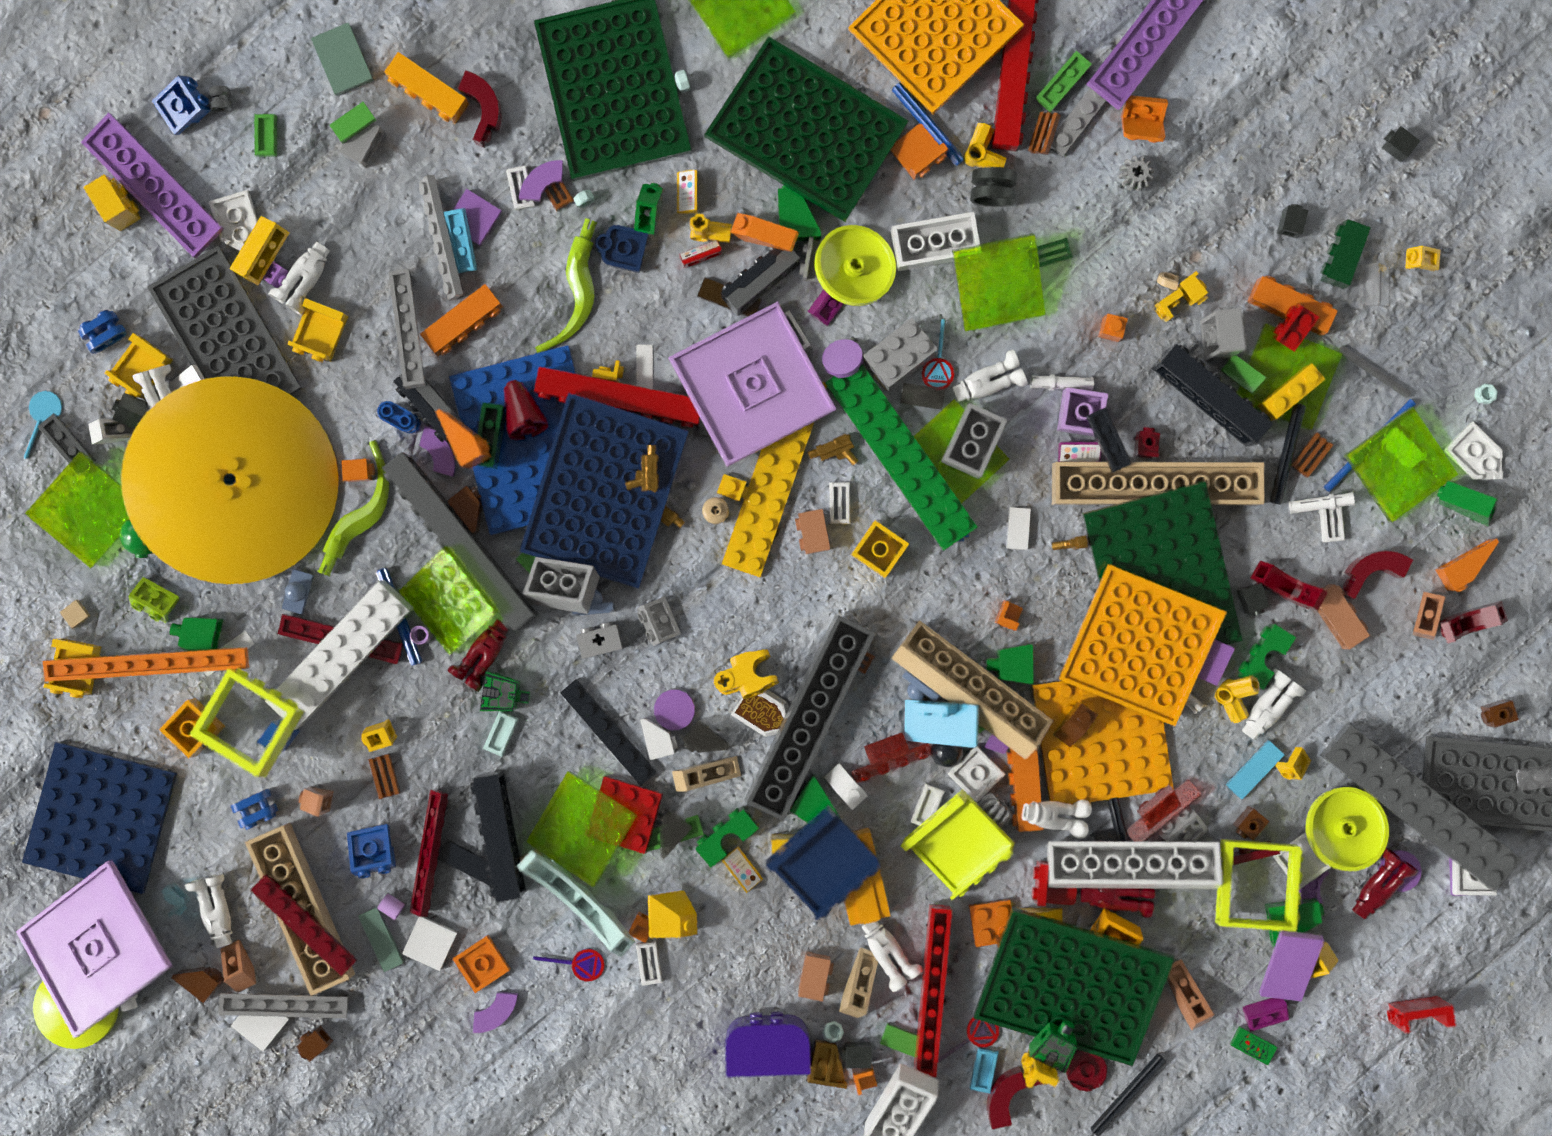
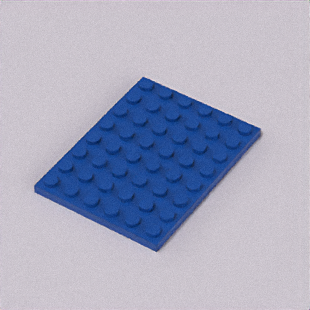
M568 345L449 376L459 417L476 434L478 433L482 402L505 406L504 387L512 380L524 383L548 420V428L543 433L532 437L531 434L525 435L524 440H512L507 433V422L505 419L498 468L473 467L478 491L482 496L480 499L490 535L528 525L565 403L558 402V398L551 397L550 400L540 399L538 394L534 393L538 368L543 367L576 374Z

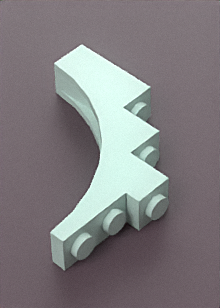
M531 851L518 865L523 873L539 882L574 911L599 937L610 952L622 957L635 943V940L609 908L601 905L587 887L576 882L564 865L553 859L550 861L534 851Z

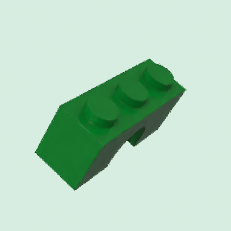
M1276 624L1266 625L1262 629L1260 640L1258 643L1253 644L1249 651V658L1247 661H1243L1238 669L1239 678L1251 675L1257 678L1260 690L1266 688L1275 673L1265 665L1266 654L1273 650L1278 654L1286 655L1296 639L1294 635Z
M738 807L728 815L730 818L725 823L720 821L712 828L714 832L709 836L704 834L696 841L698 845L695 847V850L710 868L727 855V851L721 843L724 835L733 833L739 836L742 841H745L759 829V825L744 807L740 810Z

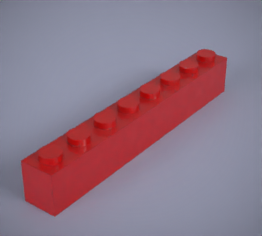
M1039 0L1008 1V9L1024 24V27L1003 47L994 122L995 130L993 132L991 149L1016 151L1023 142L1024 133H1021L1020 130L1021 125L1025 124L1026 112H1023V105H1026L1028 100V92H1025L1026 84L1029 85L1031 72H1027L1028 64L1032 63L1033 52L1030 51V44H1034L1035 31H1032V25L1036 24L1038 11H1034L1035 3L1038 4Z
M543 367L538 368L534 393L538 394L540 399L550 400L553 397L558 398V402L565 403L568 393H572L650 419L658 418L661 419L660 422L666 424L678 422L685 428H693V426L698 425L699 415L688 396Z
M929 904L914 1059V1069L930 1077H937L952 909L949 905Z

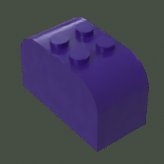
M779 1011L771 1012V1015L753 1012L750 1013V1016H741L735 1019L729 1025L726 1034V1077L810 1075L809 1032L804 1021L795 1015L783 1014V1012Z

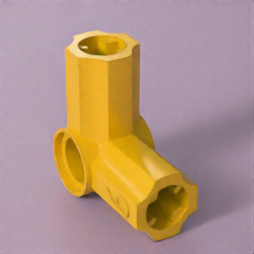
M986 123L977 124L967 151L964 154V162L971 167L1004 168L1007 158L987 150L995 129ZM970 152H976L979 158H973Z
M696 213L694 217L690 218V239L700 242L713 240L730 243L732 224L713 222L705 218L704 214Z
M1253 675L1236 680L1226 679L1216 690L1215 698L1219 703L1223 704L1231 722L1238 723L1248 718L1249 713L1241 698L1258 694L1260 692L1259 682Z

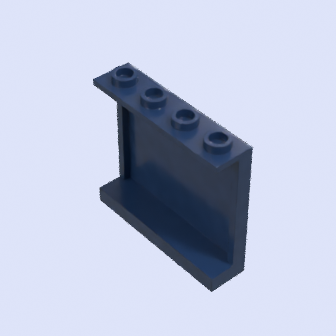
M828 805L766 859V867L771 873L774 871L814 913L815 919L818 921L821 917H827L832 911L831 908L837 903H843L852 890L856 891L859 889L868 876H874L879 870L880 862L872 851Z

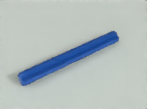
M897 83L892 88V92L915 119L926 128L939 145L944 142L948 147L946 155L956 166L962 163L964 156L902 83Z
M379 569L376 572L379 581L385 580L395 589L388 569ZM405 617L397 626V630L409 662L414 666L420 664L422 659L416 644L410 638L411 630Z

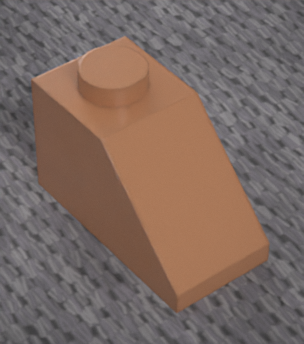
M315 787L305 788L299 796L300 810L314 816H321L330 812L334 791Z
M238 939L232 944L221 948L224 982L237 993L256 984L254 966L241 941Z

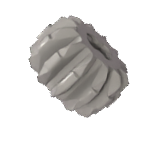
M1136 155L1131 160L1126 159L1124 165H1121L1119 168L1122 172L1119 175V179H1125L1122 186L1129 184V191L1134 186L1137 192L1142 187L1147 188L1149 186L1148 182H1152L1154 179L1150 175L1154 172V168H1148L1151 161L1144 163V156H1141L1139 161ZM1135 170L1139 172L1138 177L1134 176Z
M989 793L978 803L982 810L1000 828L1004 825L1006 826L1013 817L1010 808L996 794Z

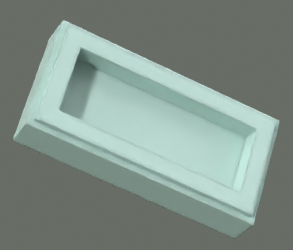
M499 711L483 749L503 757L519 718Z

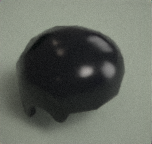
M932 744L931 757L938 765L954 767L960 764L964 757V746Z

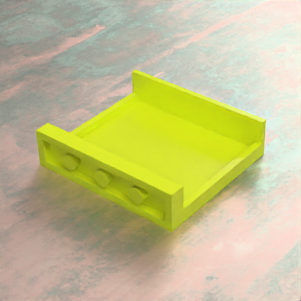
M962 789L908 834L900 846L906 852L911 849L952 891L950 898L953 900L957 896L962 897L968 891V887L971 884H978L983 879L982 875L987 871L989 873L993 872L998 866L997 863L1002 859L1004 861L1009 859L1013 854L1012 850L1015 843Z

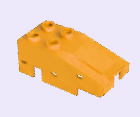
M869 827L853 831L876 856ZM880 868L874 876H868L859 889L856 891L852 890L844 901L850 926L868 924L891 916Z

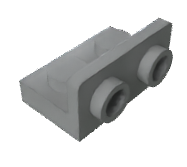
M809 237V242H804L803 254L806 255L805 263L801 262L799 275H803L802 281L820 284L815 271V255L822 241L813 240V237Z
M665 596L637 608L638 619L644 624L646 637L653 646L681 634Z
M1185 806L1157 829L1156 832L1165 842H1195L1208 832L1209 829L1195 811L1189 806Z

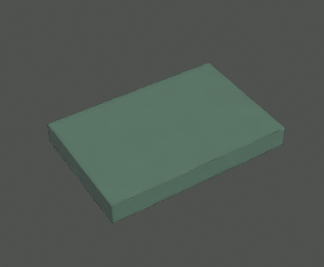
M349 22L311 38L336 96L374 81Z

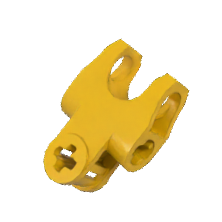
M768 649L744 652L730 659L732 668L720 671L714 677V685L718 691L724 695L740 691L742 698L747 699L763 694L766 690L777 685L779 680L776 675L767 677L756 675V667L759 663L771 657ZM725 679L728 680L726 687L723 686Z

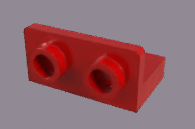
M1299 303L1295 306L1292 305L1286 312L1287 318L1283 324L1280 322L1273 331L1275 334L1273 338L1294 352L1319 319V316Z

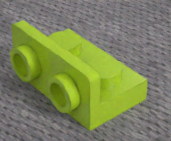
M142 577L128 595L133 609L138 612L144 611L154 621H162L164 623H167L169 613L180 600L179 596L145 577Z

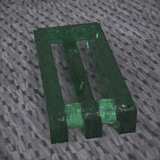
M1067 238L1027 249L1032 270L1073 258ZM1062 244L1065 246L1061 249L1034 256V253ZM1067 252V255L1036 263V260Z

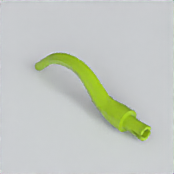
M585 218L579 237H574L567 258L566 278L575 299L573 315L566 327L557 336L535 347L537 353L547 351L569 339L581 328L591 312L594 304V286L588 268V260L594 245L591 239L597 225L596 221L592 220L590 224V219Z
M377 440L369 442L378 470L375 492L366 505L344 515L332 529L323 548V552L326 554L317 571L330 577L337 558L342 559L349 542L372 527L380 519L387 505L389 481L384 476L386 472L382 467L386 464Z

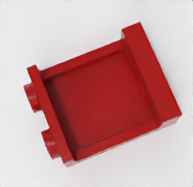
M1438 996L1388 1003L1387 1017L1389 1022L1404 1033H1410V1020L1430 1017L1448 1028L1456 1027L1453 1005Z

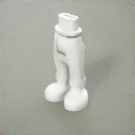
M315 242L312 248H308V252L300 256L294 263L287 277L282 281V286L272 288L268 293L272 298L284 304L289 292L293 290L297 281L303 277L299 286L295 289V293L286 302V306L299 315H302L305 311V308L302 306V299L306 298L307 293L321 276L324 262L327 261L326 257L330 252L329 249L318 242Z
M1013 349L1009 350L1006 353V359L1002 363L1000 361L994 365L977 370L963 381H960L959 385L952 387L957 401L983 398L1003 388H1007L1011 384H1017L1020 387L1028 385L1026 376L1021 368L1009 375H1004L1001 378L990 381L991 378L1020 366L1015 351Z
M170 364L132 375L134 381L143 387L141 390L149 409L160 401L155 392V387L160 399L171 393L168 382H165V376L171 372ZM151 379H153L155 387L152 385Z
M1277 669L1273 670L1275 672L1272 676L1274 684L1270 685L1268 690L1255 703L1248 716V720L1245 721L1247 724L1241 730L1254 741L1260 733L1263 735L1264 731L1272 727L1293 702V698L1297 696L1302 697L1306 693L1305 689L1291 681L1289 677ZM1288 685L1286 692L1283 693L1280 699L1272 706V703L1277 698V696H1279L1281 691Z
M1087 800L1076 801L1073 805L1056 801L1032 802L1031 804L1024 805L1022 819L1045 829L1069 830L1075 838L1083 839L1089 831L1087 823L1080 819L1059 818L1058 814L1087 818L1091 814L1092 807Z
M223 873L214 874L207 878L203 877L185 884L187 891H195L198 894L197 899L200 905L201 918L208 934L211 936V940H214L216 948L232 944L230 936L233 933L231 930V918L224 895L225 892L221 888L225 878ZM208 886L211 888L212 891L211 895L213 897L215 908L213 907L210 899L211 896L210 892H208Z
M876 921L861 926L866 933L864 936L868 940L873 955L884 969L886 975L890 977L889 988L892 992L906 985V979L911 980L923 972L920 964L912 965L908 962L909 959L904 955L901 946L895 937L883 927L882 923L879 924ZM889 953L896 961L898 967H900V969L902 970L904 977L897 971L896 966L893 964L888 955Z

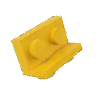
M1029 1050L1025 1052L1022 1056L1021 1064L1027 1087L1032 1088L1036 1080L1056 1087L1059 1082L1057 1070L1030 1057Z

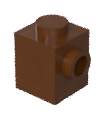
M1502 699L1480 706L1482 721L1489 727H1499L1519 720L1513 700Z
M1247 806L1232 825L1237 828L1235 832L1244 840L1249 838L1254 841L1269 821L1257 810Z
M320 1025L312 1033L308 1030L299 1038L302 1042L296 1047L299 1055L310 1063L333 1042V1039Z

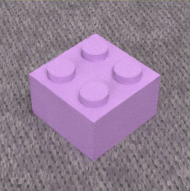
M1065 388L1062 393L1057 431L1094 436L1085 416L1106 407L1108 394Z

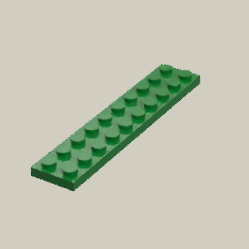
M863 364L860 365L859 370L849 377L837 378L834 376L825 382L828 389L943 551L978 528Z

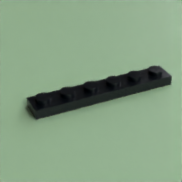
M577 679L560 692L640 786L657 773Z

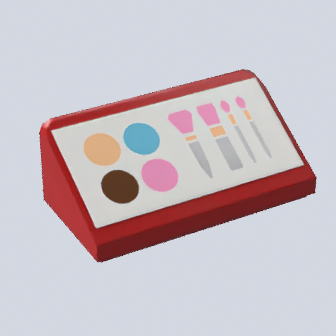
M712 241L683 252L679 256L684 268H688L722 255V249L718 241Z

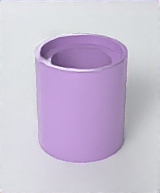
M424 625L416 626L410 632V638L415 644H426L433 637L432 630ZM420 629H423L426 633L423 641L417 637V632Z
M387 893L377 909L393 920H396L405 904Z

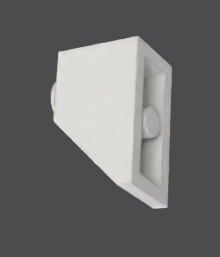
M112 418L98 419L89 424L92 444L130 440L135 430Z
M648 718L640 719L650 760L675 754V749L678 748L676 737H672L671 732Z
M840 763L824 776L852 810L868 796Z

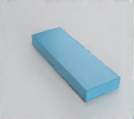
M462 208L444 212L458 274L477 270L466 209Z
M1267 740L1225 785L1242 800L1281 760L1284 754L1271 741Z

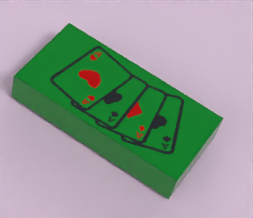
M1240 1026L1230 1042L1232 1047L1266 1065H1269L1278 1048L1276 1045Z

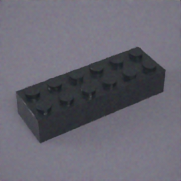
M1175 344L1167 349L1151 369L1245 447L1258 443L1273 425L1269 421L1270 417L1262 411L1258 412L1253 407L1254 404L1247 398H1241L1233 386L1223 383L1220 375L1206 369V365L1202 360L1194 359L1185 346Z
M504 770L479 774L472 779L473 782L470 783L472 795L476 796L477 803H474L475 814L479 815L480 818L478 831L484 839L482 852L484 857L487 856L488 860L486 873L488 877H491L492 881L490 894L492 898H495V903L520 899L526 892L523 872L518 867L521 863L519 859L520 854Z

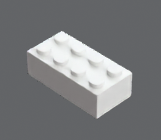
M974 212L895 225L891 229L898 271L978 258L981 254Z
M900 1063L865 1121L864 1136H913L937 1099L939 1080Z

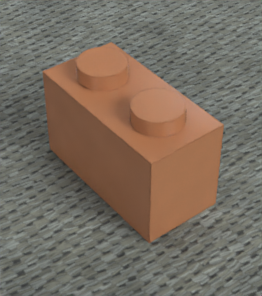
M823 509L798 513L795 523L797 531L801 530L802 538L799 539L801 551H805L807 555L830 550Z
M1423 592L1413 631L1414 636L1434 640L1445 596Z
M806 951L798 997L823 1002L824 995L828 996L830 983L826 982L828 975H832L834 963H831L830 956Z

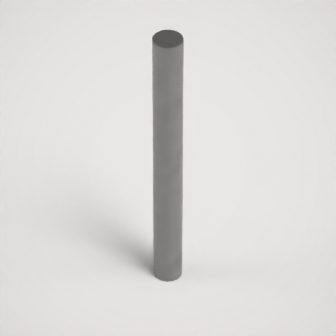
M1343 345L1339 348V354L1403 397L1407 398L1410 395V390Z

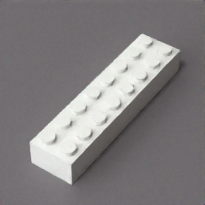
M385 580L377 582L276 689L283 694L282 698L296 701L299 705L298 707L305 711L295 730L308 721L414 609ZM266 700L265 702L284 719L287 712Z
M1048 842L1047 862L1049 865L1048 888L1218 889L1222 885L1219 842Z

